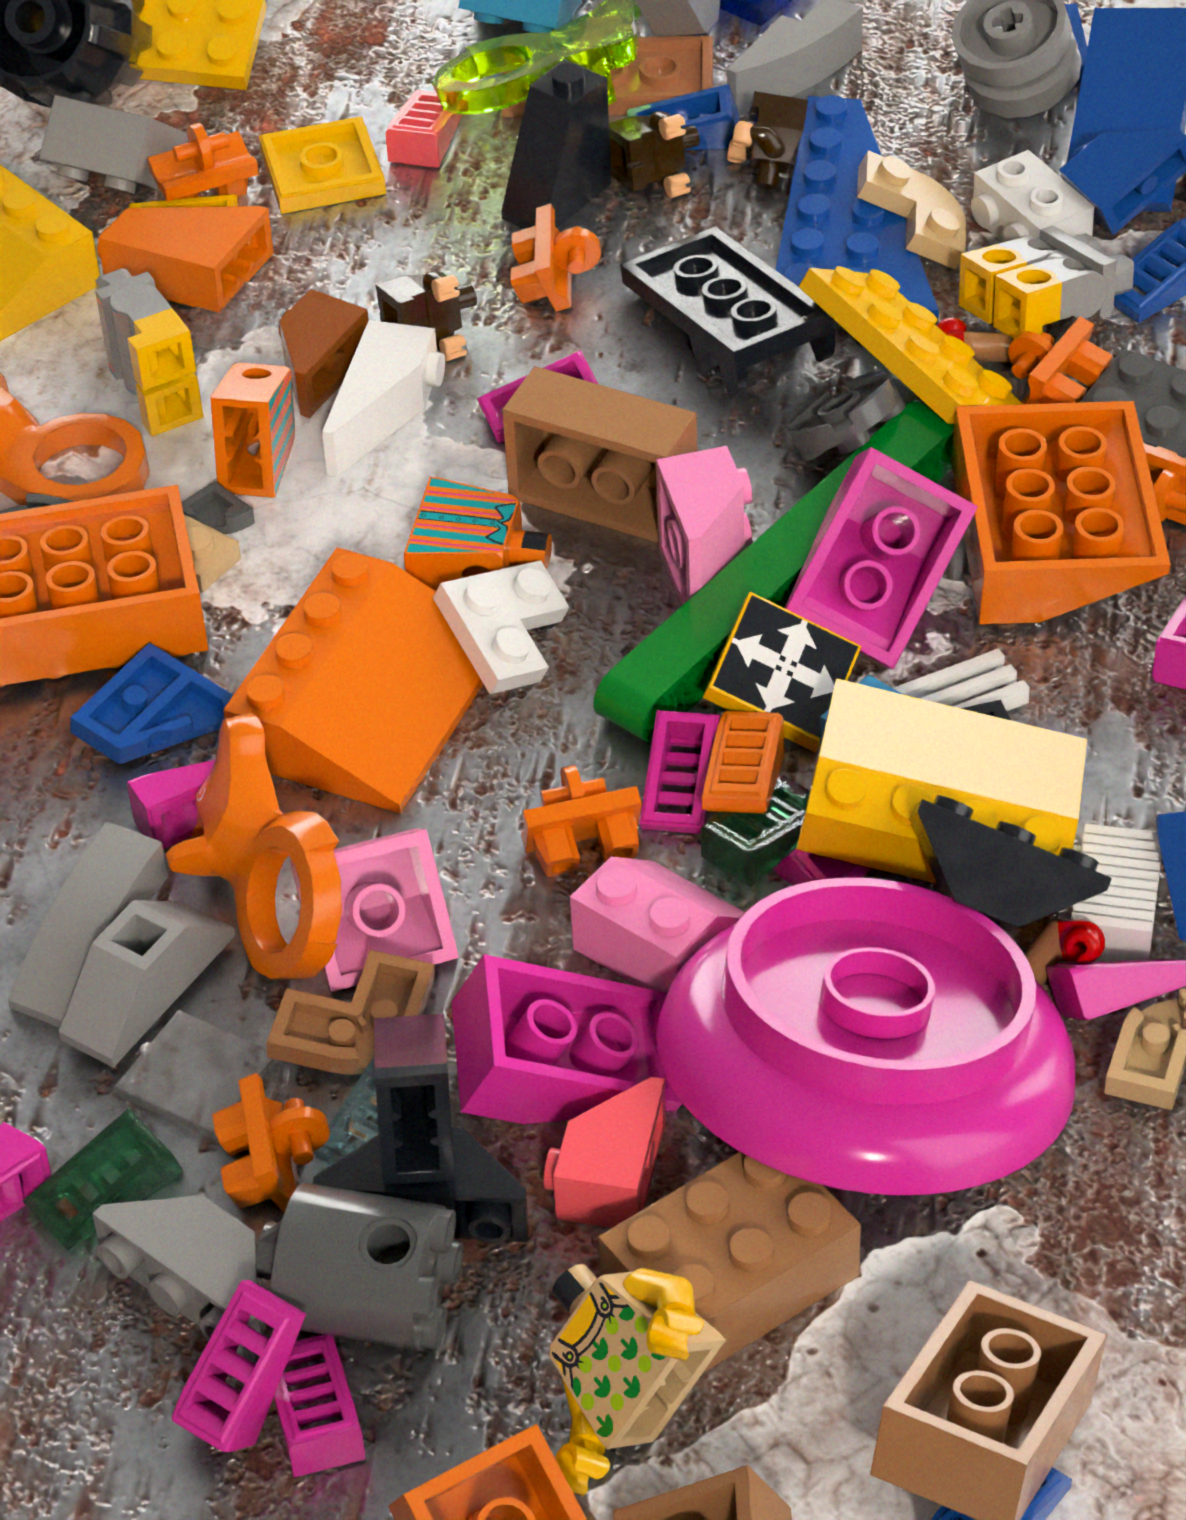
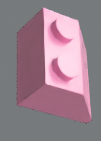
M727 446L656 459L659 550L681 606L753 543L750 523L744 512V505L752 503L750 479L745 468H736Z
M414 828L333 850L341 877L342 914L336 938V944L338 945L330 962L322 969L330 992L358 985L370 949L432 964L459 958L427 829ZM291 860L290 865L301 904L300 882L296 867Z
M612 856L570 896L573 949L638 987L668 993L671 983L680 968L689 958L718 933L737 923L745 914L744 911L654 861Z

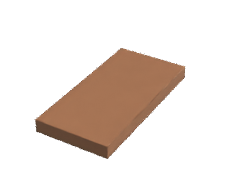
M713 36L505 40L501 99L502 117H523L529 86L563 59L607 78L609 116L627 115V110L713 88Z

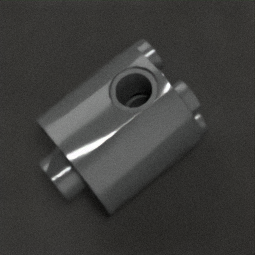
M303 1183L297 1186L291 1196L282 1221H268L264 1225L257 1246L255 1270L259 1279L271 1281V1293L306 1313L301 1331L420 1351L422 1348L438 1350L442 1345L447 1324V1308L441 1306L445 1283L456 1284L459 1279L464 1245L462 1241L453 1240L456 1226L455 1211L448 1210L443 1205Z

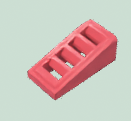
M415 90L391 120L386 130L388 161L439 168L467 106V96Z

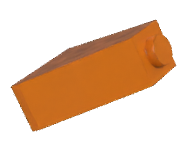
M261 206L126 208L98 237L97 252L102 262L103 275L121 268L127 269L132 277L148 271L155 281L156 289L165 300L220 314L274 254L269 208Z

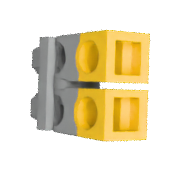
M1055 226L1040 229V239L1035 236H1025L962 253L960 256L959 306L986 323H993L994 328L1009 335L1012 339H1015L1018 334L1023 332L1041 334L1043 333V325L1071 316L1076 318L1081 316L1087 319L1093 315L1103 317L1113 314L1114 296L1129 292L1133 288L1134 262L1121 253L1112 256H1106L1101 253L1098 240L1086 233L1073 237Z
M124 268L99 276L95 280L97 287L95 293L109 370L116 380L123 378L126 389L130 393L137 395L142 424L150 436L153 437L204 418L198 378L194 373L196 372L190 330L156 289L154 279L148 271L132 277L128 270Z

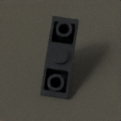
M936 795L933 803L922 799L914 806L910 821L941 894L952 898L955 903L978 911L1007 932L1081 903L1108 890L1112 878L1097 872L1099 862L1086 854L1065 847H1061L1058 855L1034 846L1036 835L1030 831L1003 821H999L996 829L972 820L971 816L974 811L972 808L945 796Z
M452 1127L455 1180L383 1185L379 1134L313 1177L312 1184L443 1205L446 1209L454 1210L456 1213L454 1238L476 1239L490 1244L503 1241L528 1242L529 1221L526 1188L464 1128Z

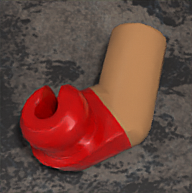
M946 318L937 324V327L947 336L955 337L969 345L975 353L973 356L975 361L1011 363L1008 351L1014 339L1004 333L966 332V324L959 318Z
M1054 919L1045 926L1024 955L1031 966L1034 978L1042 986L1048 979L1047 966H1054L1056 963H1061V961L1087 964L1099 958L1105 949V937L1102 930L1088 919Z

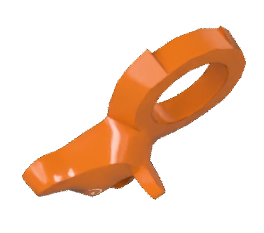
M0 373L1 493L21 506L27 505L26 494H44L81 501L145 490L144 486L150 474L146 451L140 432L130 423L108 414L77 413L58 417L40 425L37 419L9 393L6 378ZM80 445H102L116 450L124 457L122 464L112 474L98 481L81 485L60 484L46 479L40 473L41 467L51 456L66 448Z
M252 713L223 719L219 732L215 763L206 780L195 794L197 807L196 827L191 839L172 846L166 852V860L173 872L197 876H220L230 883L234 891L237 924L242 944L251 965L257 972L270 979L279 980L314 978L330 962L338 945L336 944V938L342 914L341 877L333 850L339 840L328 822L316 812L296 810L282 814L279 810L265 756V733L259 719ZM289 856L296 867L300 882L301 909L297 929L291 942L287 945L281 935L276 918L275 893L278 875L285 859Z

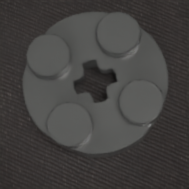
M886 371L866 373L845 382L850 391L834 398L827 391L807 404L790 420L788 424L790 431L788 433L804 461L814 459L835 446L840 454H846L858 449L871 438L867 429L876 423L895 417L906 408V403Z

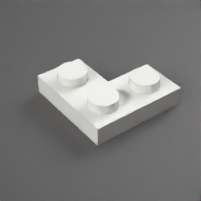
M541 560L440 583L433 596L435 603L489 694L541 682L549 666L527 630L561 622L570 608Z

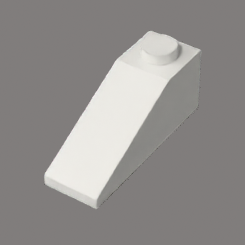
M368 321L322 430L327 476L339 477L425 408L432 388L441 386L445 371L444 353L437 352L435 328Z

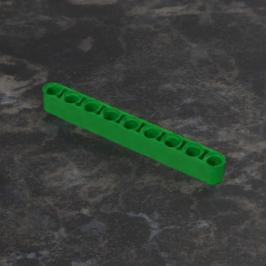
M912 401L907 404L901 413L891 418L871 436L867 443L853 452L609 670L601 680L594 696L593 708L595 713L642 740L652 742L657 710L688 712L702 699L740 608L749 592L785 608L826 512L854 458L872 447L937 483L952 470L951 454L954 424L946 423L928 405L920 401Z

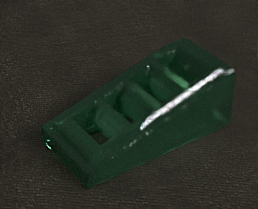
M783 775L777 779L767 812L717 813L701 827V857L749 887H752L797 847L810 790ZM787 799L802 810L798 811L783 801ZM774 810L787 819L781 821L771 815L770 812ZM761 823L768 827L769 830L765 831L758 827L757 824ZM746 834L753 839L748 841L743 836Z
M128 1108L23 1200V1203L68 1251L96 1232L92 1213L101 1205L144 1201L169 1184L183 1169L171 1151ZM137 1152L141 1158L131 1165L125 1158ZM114 1167L121 1176L111 1184L102 1173ZM88 1182L100 1193L91 1202L78 1190ZM65 1197L79 1211L70 1221L54 1206V1204Z

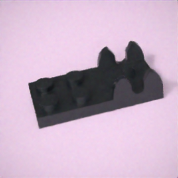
M716 226L620 264L623 284L690 335L693 354L704 378L716 375L717 369L720 366L721 378L730 398L744 394L747 387L746 368L808 342L818 362L827 360L834 354L835 329L833 318L797 285Z

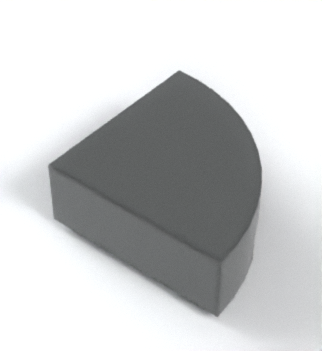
M213 481L181 502L185 516L191 517L225 535L241 531L255 524L253 508L216 481Z

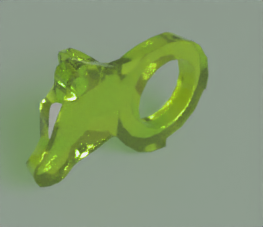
M606 0L591 12L551 32L513 34L484 40L465 47L466 52L445 63L436 71L434 81H431V84L445 111L454 114H480L497 111L527 99L529 86L563 59H566L607 78L608 105H611L617 100L610 70L627 66L637 58L636 50L639 48L636 22L642 12L635 0ZM514 70L508 74L493 79L478 81L482 78L497 73Z

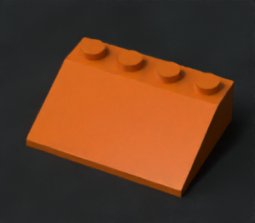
M1134 401L956 407L951 454L956 493L978 506L964 533V540L979 625L1040 623L1169 574L1171 564Z
M178 485L0 514V687L44 678L55 679L68 674L103 668H120L134 658L149 642L174 658L183 657L191 653L209 651L200 592Z
M336 547L225 706L223 712L225 719L248 713L254 714L259 719L265 733V756L271 775L401 814L483 686V682L435 603L433 596L436 591L392 562Z

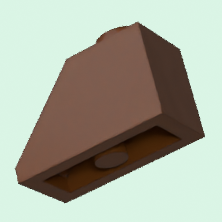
M310 289L293 307L288 308L279 320V335L282 339L284 363L292 373V388L299 413L307 418H311L342 385L369 321L368 309L314 289Z

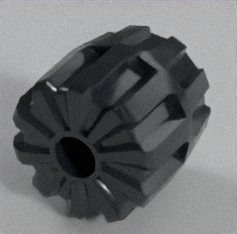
M0 0V86L25 101L48 108L52 107L54 95L99 106L112 104L111 92L120 85L133 87L142 75L143 70L137 64L139 54L152 46V26L140 20L139 17L145 5L144 0Z

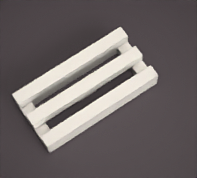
M999 649L893 688L903 695L956 708H965L1001 700L1006 711L1029 703L1030 687L1024 680L1017 682V671L1011 664L1004 666L1005 656ZM1000 687V689H997V690H995V691L989 692V693H987V694L981 695V696H979V697H976V698L970 700V698H972V697H974V696L980 695V694H982V693H985V692H988V691H990V690H993V689H996V688Z

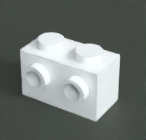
M1026 150L974 172V193L971 200L972 216L981 227L990 231L1002 243L1025 236H1035L1040 239V229L1055 226L1073 237L1084 233L1092 237L1094 205L1031 151Z

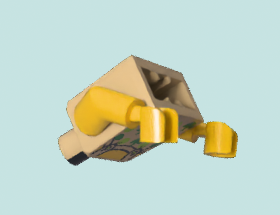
M578 1264L566 1270L556 1280L552 1293L571 1316L551 1343L550 1358L562 1377L572 1422L569 1443L564 1444L558 1450L555 1459L573 1493L584 1496L588 1492L589 1477L597 1480L602 1479L609 1471V1459L603 1456L605 1448L613 1449L654 1442L726 1341L720 1332L695 1312L693 1287L686 1278L641 1268L634 1272L606 1274L597 1279L585 1264Z

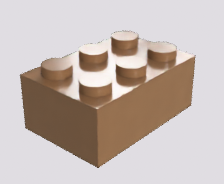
M534 366L502 409L508 494L516 496L520 502L659 543L656 459L697 452V413Z
M738 1152L598 1236L600 1272L602 1276L634 1272L638 1269L646 1268L686 1278L693 1287L695 1312L726 1339L703 1373L858 1277L861 1224L823 1185L785 1174Z
M969 1280L883 1405L870 1475L975 1520H1020L1092 1402L1107 1334Z

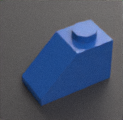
M1180 129L1100 133L1089 144L1077 148L1059 171L1064 181L1094 205V218L1112 235H1115L1186 172V135Z

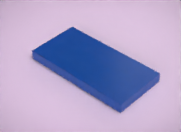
M1094 8L1067 160L1077 148L1089 144L1095 137L1104 132L1180 129L1185 133L1186 8ZM1176 181L1142 211L1171 212Z

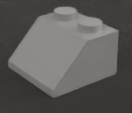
M54 95L39 158L57 164L56 175L88 183L91 173L105 177L103 186L135 194L137 185L152 189L158 188L149 171L147 157L171 151L173 146L189 141L186 132L150 117Z

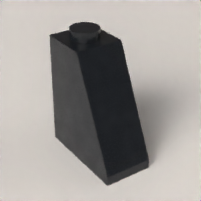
M563 59L529 86L501 210L503 220L522 229L535 226L536 208L547 204H552L555 210V227L558 228L611 185L607 78L566 59Z
M444 1014L374 1018V1073L383 1185L455 1180Z

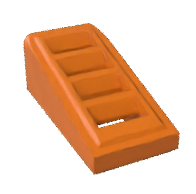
M726 711L722 714L716 730L703 789L702 809L718 812H767L785 758L784 719L781 714Z

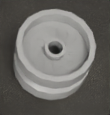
M967 0L954 18L951 38L973 101L987 113L1004 118L1032 116L1052 108L1065 98L1079 79L1082 59L1063 0Z

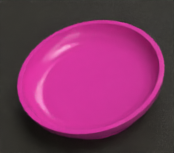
M873 878L821 879L790 886L765 897L748 909L737 923L721 931L705 943L680 968L671 983L658 1019L656 1032L657 1050L662 1069L680 1101L699 1122L736 1150L764 1165L812 1183L842 1190L898 1196L929 1195L972 1188L1003 1178L1039 1157L1056 1140L1068 1121L1075 1098V1055L1071 1038L1057 1008L1048 993L1034 978L1027 958L1015 941L1002 928L978 911L955 903L952 898L938 892L896 881Z

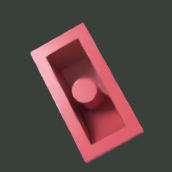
M650 1077L568 1121L561 1149L552 1147L549 1149L544 1170V1189L554 1191L556 1220L613 1228L645 1209L666 1125L664 1078Z

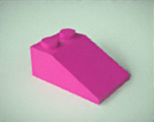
M872 447L868 448L854 458L832 500L785 609L862 646L859 651L860 653L891 670L894 669L978 506Z
M484 954L451 1001L460 1112L519 1124L567 1121L650 1077L665 1079L666 1112L677 1111L682 1102L667 1080L657 1050L656 1032L658 1019L668 993Z

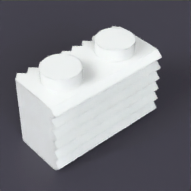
M1085 823L1082 845L1074 844L1073 850L1096 859L1099 862L1096 871L1111 877L1112 880L1107 891L1059 911L1058 919H1088L1102 930L1105 937V949L1102 955L1095 960L1097 962L1149 959L1162 861L1158 834L1154 831Z

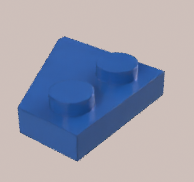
M149 642L70 717V733L118 764H122L220 729L222 721L225 719L223 709L233 694Z

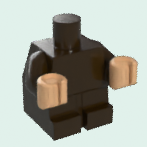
M754 91L748 113V121H754V125L745 121H739L735 125L733 138L728 146L727 161L743 163L746 161V158H749L750 168L758 169L755 186L767 190L777 189L779 173L786 174L803 134L808 100Z
M663 111L653 112L651 116H631L610 122L611 176L632 191L647 188V184L656 181L659 186L665 189L670 198L688 194L691 191V187H687L686 184L690 183V178L684 172L677 174V171L686 166L684 150L696 147L700 143L696 127L690 125L682 128V125H685V120L680 114L670 115Z
M429 271L425 275H405L376 284L381 322L435 328L436 346L441 353H444L445 361L454 360L467 354V349L464 350L462 346L466 345L465 338L460 334L454 335V332L462 328L460 310L475 306L477 304V296L471 284L457 287L459 282L454 275L447 276L440 271Z

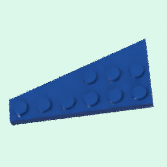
M836 95L824 97L808 96L804 131L799 141L775 270L798 287L809 268L835 270L837 266H841L853 272L869 273L872 269L882 271L899 283L900 289L898 292L909 302L919 304L931 311L937 318L935 323L937 326L939 309L919 255L906 250L905 217L857 198L858 167L868 150L881 155L861 99L842 98Z

